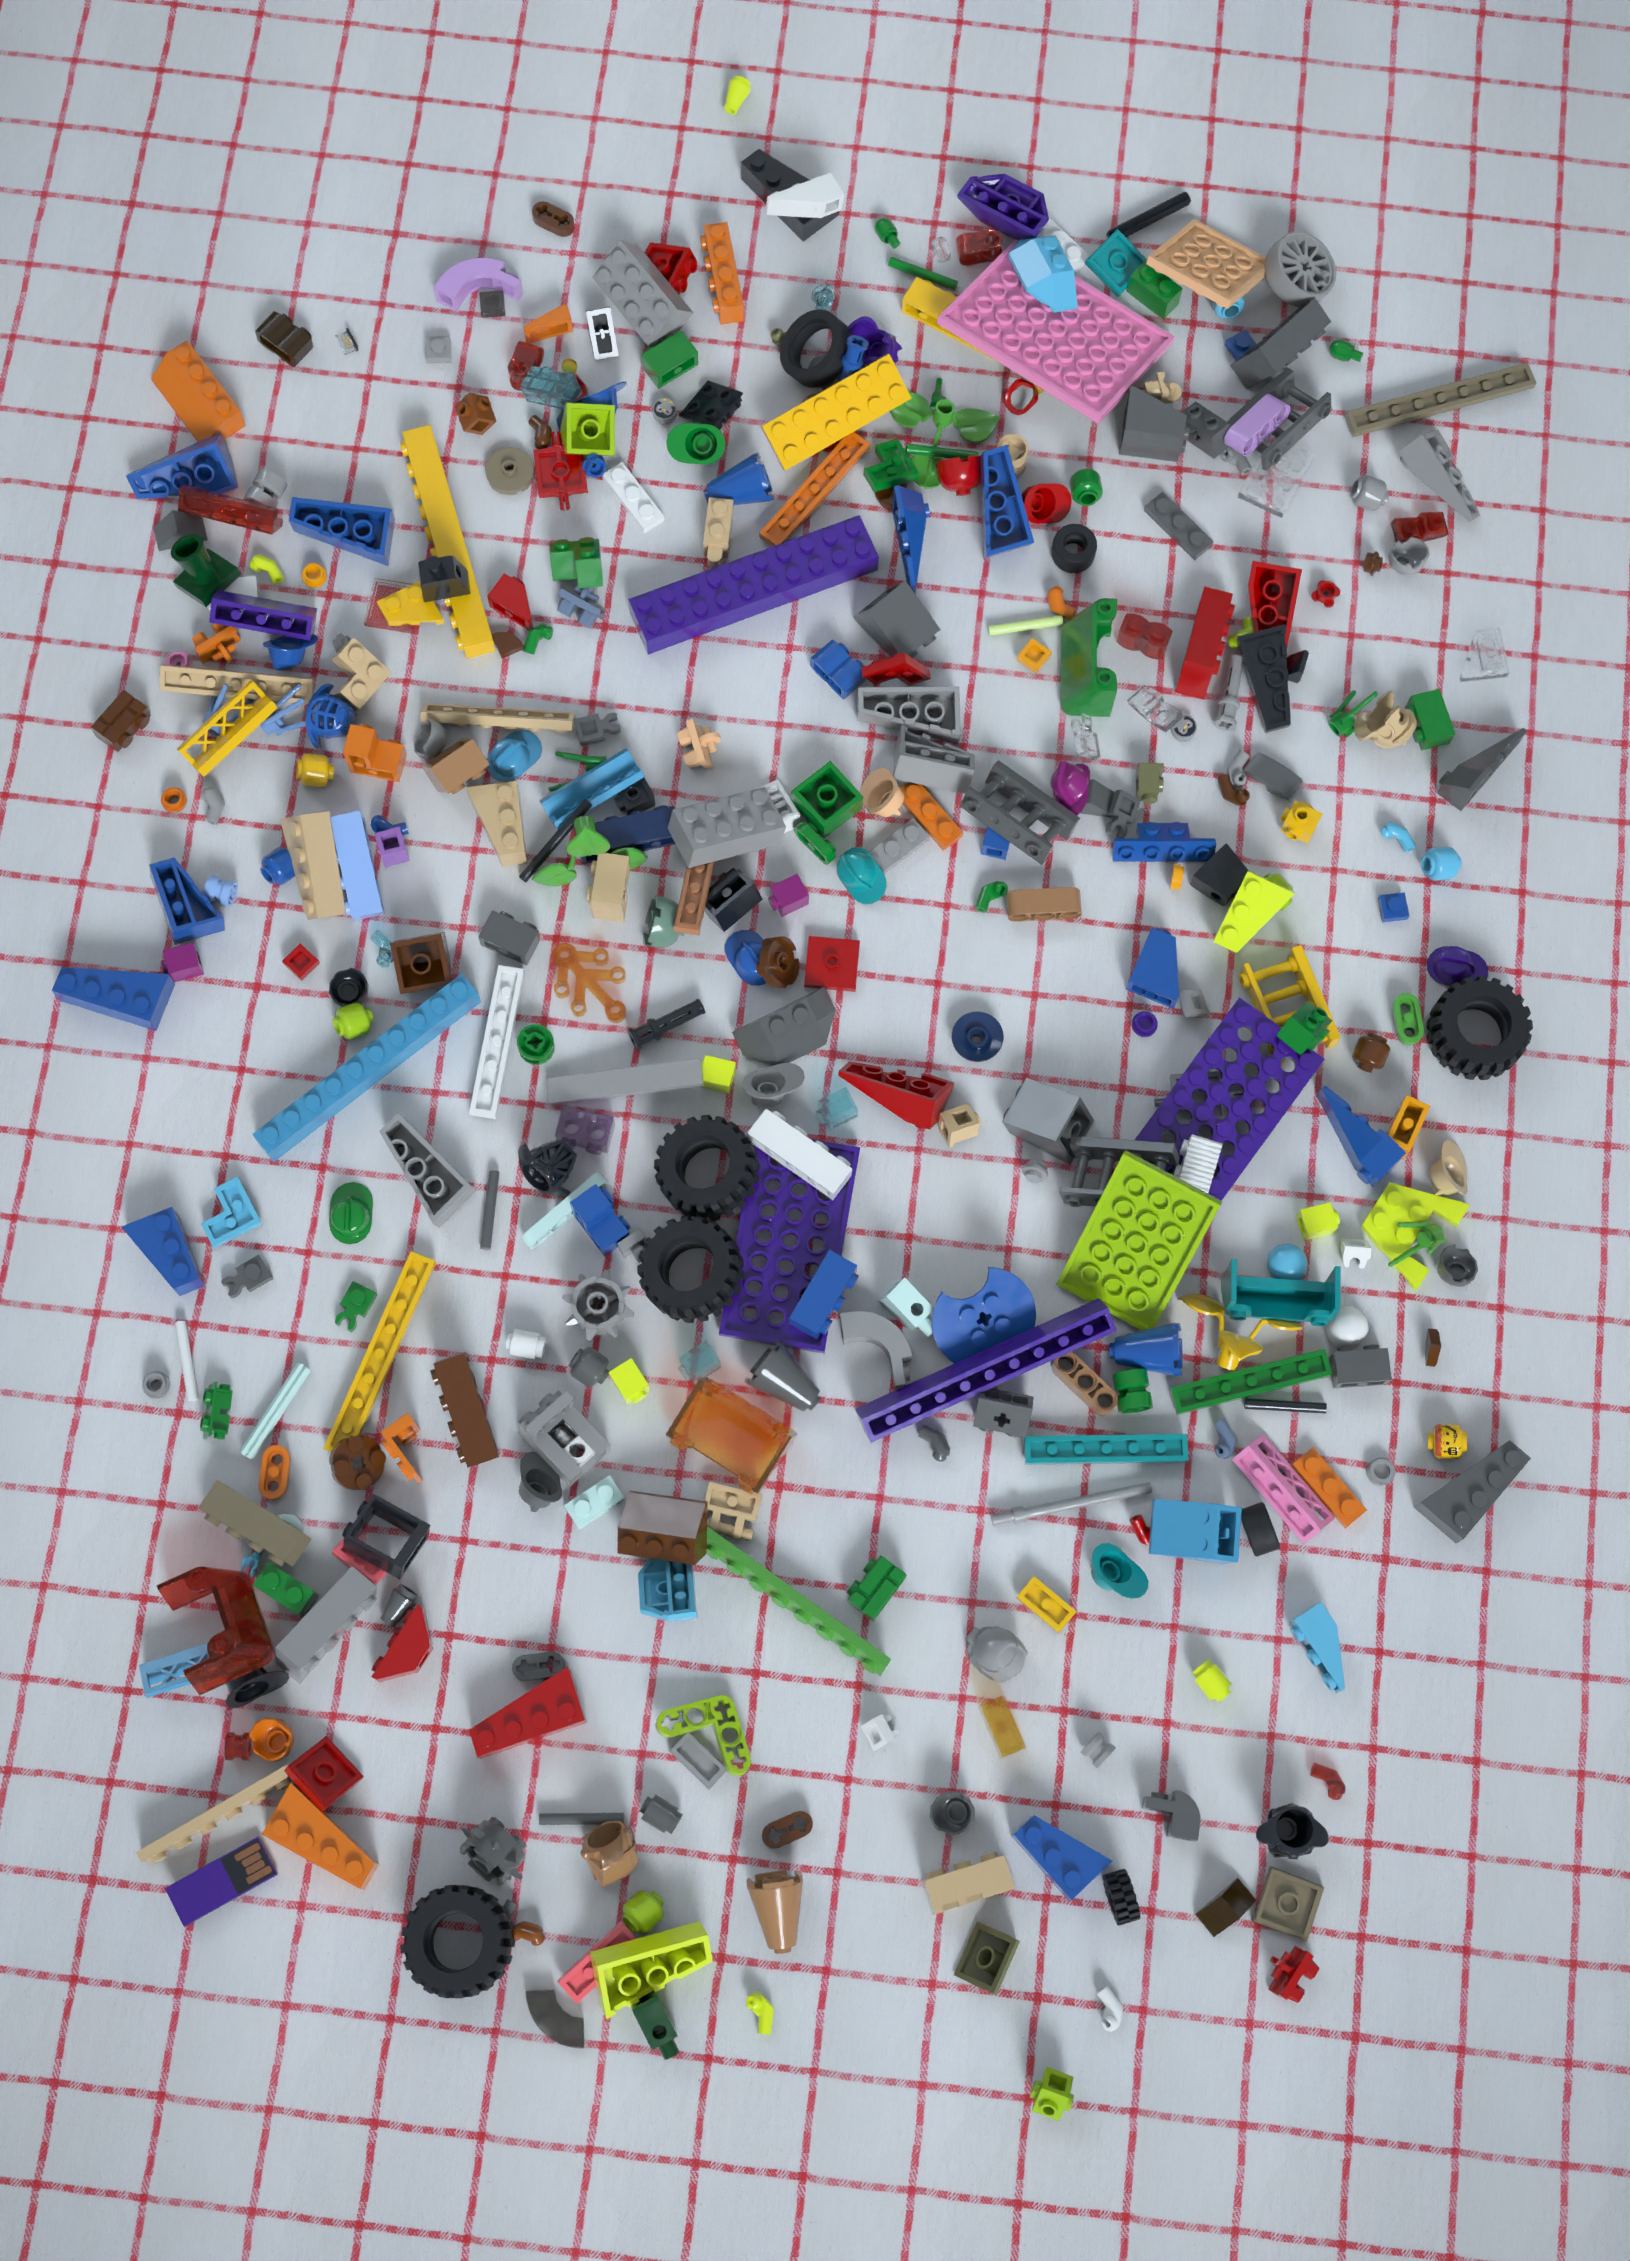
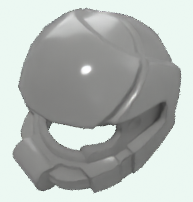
M997 1626L983 1627L981 1629L975 1627L965 1639L968 1643L967 1652L970 1663L987 1678L995 1682H1006L1021 1672L1028 1652L1021 1640L1011 1631Z

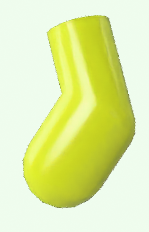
M756 1992L748 1995L746 2006L759 2017L757 2033L771 2035L774 2014L773 2005L763 1994Z

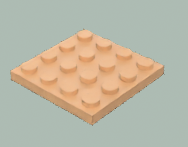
M1196 219L1151 253L1146 262L1156 272L1169 276L1176 283L1189 287L1198 295L1205 296L1214 301L1218 306L1227 309L1266 277V257Z

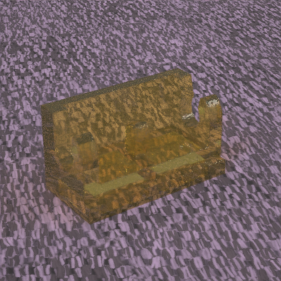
M1004 1696L979 1705L978 1708L1000 1759L1026 1749Z

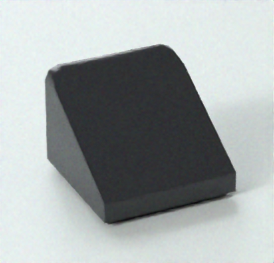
M1308 650L1287 656L1288 681L1300 682L1308 659Z

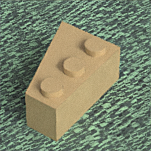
M517 781L466 787L469 800L501 865L527 864L520 793Z
M992 1852L980 1856L982 1862L971 1865L970 1860L955 1864V1871L944 1874L943 1869L927 1873L928 1879L922 1882L932 1915L1015 1889L1005 1855L998 1857L997 1852Z

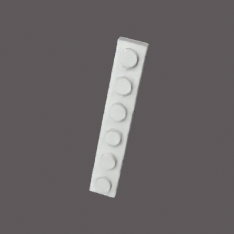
M498 965L469 1111L471 1116L496 1119L524 979L525 971L522 968Z

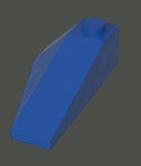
M221 434L192 444L126 475L137 499L167 498V496L192 497V495H206L208 497L217 496L238 488L231 455Z
M894 486L892 514L906 581L916 594L926 518H930L929 505L924 503L921 493L901 486Z
M1324 1086L1318 1093L1317 1098L1349 1160L1357 1171V1176L1365 1184H1370L1374 1187L1399 1163L1406 1152L1383 1130L1379 1129L1377 1132L1373 1130L1368 1124L1369 1120L1364 1115H1354L1351 1112L1350 1105L1327 1086Z

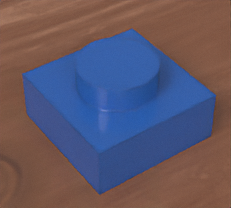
M1246 329L1225 341V347L1235 360L1245 356V352L1256 345V342Z
M1405 892L1379 895L1378 904L1382 923L1407 920L1409 918Z

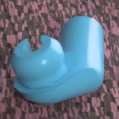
M1388 822L1386 826L1381 827V835L1385 839H1390L1392 836L1397 838L1405 853L1416 848L1406 828L1394 822Z

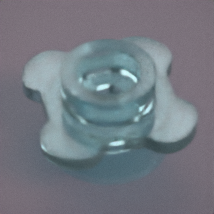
M831 284L826 286L819 285L812 292L811 299L816 303L815 309H823L833 303L835 296L832 293L833 286Z

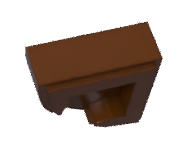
M894 487L874 492L878 503L885 509L892 511Z
M506 632L491 634L501 658L517 653L524 648L521 640L513 634Z
M1428 1328L1425 1345L1426 1366L1435 1367L1441 1350V1341L1438 1330Z

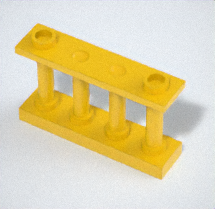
M1302 945L1291 948L1285 962L1259 971L1252 972L1249 963L1243 965L1239 974L1242 988L1247 989L1254 1008L1280 1027L1284 1026L1296 1011L1272 1019L1267 1005L1298 994L1304 995L1306 1002L1309 1001L1315 1007L1323 1009L1328 1017L1333 1020ZM1288 971L1294 972L1297 978L1295 985L1262 996L1257 984L1258 981ZM1334 1020L1327 1027L1330 1033L1322 1041L1326 1049L1336 1046L1341 1038ZM1268 1044L1269 1053L1272 1055L1273 1048ZM1286 1058L1281 1060V1064L1285 1062Z

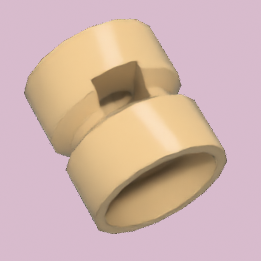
M1008 434L999 440L997 448L1008 445L1016 478H1018L1025 471L1029 446L1022 436Z

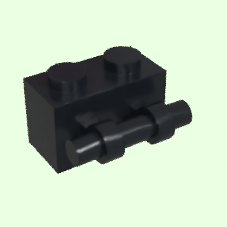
M734 867L727 873L723 872L719 875V880L709 887L705 912L708 917L723 932L763 900L754 882L740 869L736 870Z

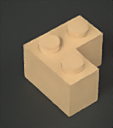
M354 637L348 640L331 659L349 676V679L335 693V696L348 703L355 711L360 710L392 673Z
M603 853L598 855L597 861H592L591 876H594L593 885H588L587 900H589L588 908L592 910L594 919L624 923L628 901L627 884L631 866L629 856Z

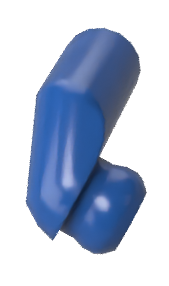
M376 815L371 819V828L375 833L400 827L402 835L409 834L406 822L392 825L381 815Z

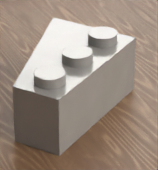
M901 724L894 746V778L903 782H912L927 787L966 794L975 771V755L948 743L942 746L930 741L931 736L924 733L922 737L909 732L908 726Z

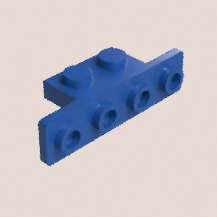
M1137 823V838L1114 839L1112 859L1114 862H1207L1215 854L1216 839L1190 838L1188 823Z

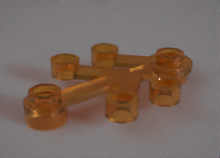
M568 943L557 945L552 951L553 963L558 966V979L554 985L555 995L558 998H566L569 995L570 989L567 980L570 969L576 976L574 1001L571 1003L572 1014L581 1017L586 1013L585 992L587 987L605 1007L607 1019L612 1023L622 1022L626 1017L625 1005L621 1001H613L595 980L612 981L615 984H621L626 979L625 970L619 966L611 970L584 969L578 962H595L599 966L606 965L609 961L607 950L598 948L594 952L576 951L575 947ZM562 952H568L569 956L567 958H561L560 954ZM598 954L606 956L604 960H598L596 957ZM616 972L623 974L619 979L613 977ZM560 986L566 987L564 993H559L557 989ZM580 1004L583 1006V1009L575 1011L574 1007ZM617 1006L620 1008V1011L612 1013L611 1008Z

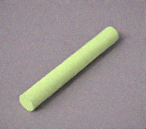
M1059 615L988 626V633L991 636L1063 625V617Z

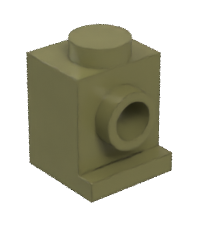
M1138 763L1136 770V798L1140 799L1143 803H1156L1159 792H1163L1164 780L1161 776L1164 770V763Z

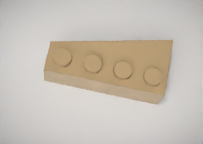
M329 811L280 819L302 898L303 911L306 914L307 920L346 914Z

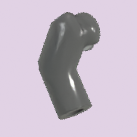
M923 1424L918 1437L932 1443L934 1449L932 1456L936 1461H945L947 1456L950 1455V1447L946 1436Z

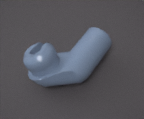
M1223 1418L1213 1424L1220 1436L1215 1447V1454L1219 1458L1227 1459L1233 1454L1237 1438L1226 1419Z

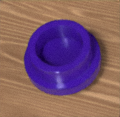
M1143 1011L1133 1017L1131 1025L1135 1034L1140 1037H1149L1156 1032L1158 1022L1152 1013Z

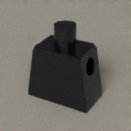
M431 556L427 560L418 562L424 603L471 594L468 570L454 556L439 558Z
M1225 843L1193 875L1189 885L1219 905L1226 906L1235 898L1248 869L1230 846Z

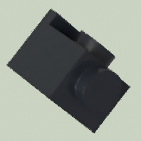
M644 777L617 793V797L614 798L620 812L624 811L627 816L631 812L645 811L655 806L654 794Z

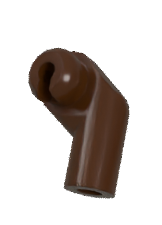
M533 415L529 419L528 424L536 430L534 445L537 449H545L550 443L552 429L537 415Z
M1224 774L1217 778L1222 797L1237 806L1244 805L1249 800L1250 793L1248 790L1233 788L1229 774Z

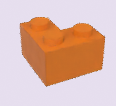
M350 724L343 749L349 771L355 774L400 782L407 756L404 745L392 739L387 741L379 740L376 729L369 725L359 724L357 726Z

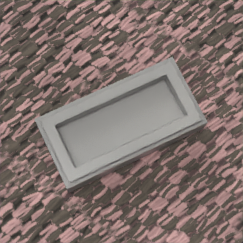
M691 1732L683 1734L668 1750L708 1790L727 1771L724 1764Z

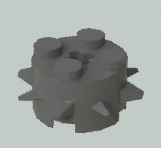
M491 1817L488 1821H482L478 1827L473 1826L472 1831L464 1827L461 1829L467 1839L460 1846V1853L462 1855L467 1853L471 1858L468 1865L488 1882L494 1878L497 1880V1885L501 1886L506 1880L510 1881L512 1879L511 1875L521 1880L522 1876L516 1868L525 1859L523 1850L526 1844L517 1835L511 1836L505 1831V1827L500 1820Z

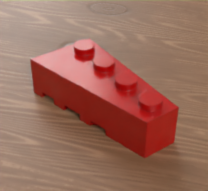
M1204 586L1176 686V693L1204 700L1212 674L1217 675L1221 661L1216 659L1217 656L1222 657L1226 642L1221 640L1222 637L1227 638L1231 623H1227L1226 620L1231 619L1235 605L1231 604L1233 593Z
M564 1668L469 1729L476 1756L482 1759L587 1723L570 1668Z

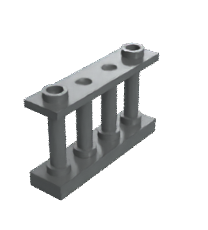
M1285 367L1280 375L1272 379L1227 421L1231 428L1266 394H1271L1279 400L1290 395L1310 407L1303 415H1299L1290 409L1287 419L1293 422V424L1285 431L1278 427L1271 434L1277 438L1269 446L1261 443L1255 449L1261 454L1262 469L1264 471L1277 464L1281 457L1319 421L1325 419L1332 409L1331 393L1326 392L1319 400L1295 387L1294 371L1288 367Z
M999 760L993 765L985 781L988 785L981 792L976 791L970 786L960 804L961 808L1041 865L1045 862L1053 847L1050 842L1057 835L1067 840L1080 820V817ZM996 790L1008 798L1001 807L988 799ZM1016 805L1029 813L1021 822L1008 814ZM1036 820L1049 827L1042 836H1039L1029 828Z
M1072 1136L1070 1147L1075 1158H1078L1072 1187H1059V1194L1064 1204L1071 1207H1080L1081 1205L1096 1207L1111 1178L1114 1163L1120 1161L1125 1150L1151 1164H1155V1166L1164 1171L1168 1165L1178 1166L1180 1156L1174 1143ZM1092 1159L1104 1160L1097 1190L1082 1188L1088 1162Z

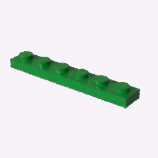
M1322 1349L1171 1387L1169 1391L1176 1415L1331 1377L1333 1373L1326 1350Z

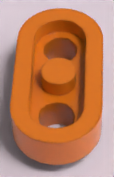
M281 1445L268 1447L262 1456L258 1488L261 1495L271 1501L281 1499L286 1494L288 1488L291 1455ZM276 1456H282V1462L275 1465L273 1459ZM278 1483V1489L271 1492L269 1489L270 1485Z

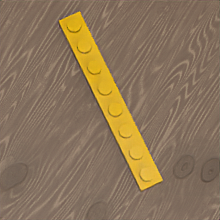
M410 1251L323 1447L324 1450L331 1452L340 1440L350 1436L361 1435L434 1270L435 1260Z

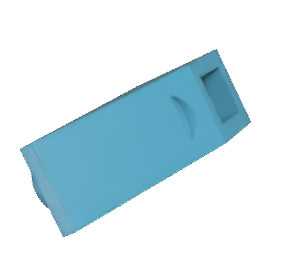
M1322 1602L1290 1621L1289 1623L1292 1626L1290 1631L1297 1642H1303L1308 1650L1306 1656L1312 1665H1318L1324 1674L1321 1677L1328 1689H1334L1338 1693L1345 1689L1338 1629L1336 1623Z

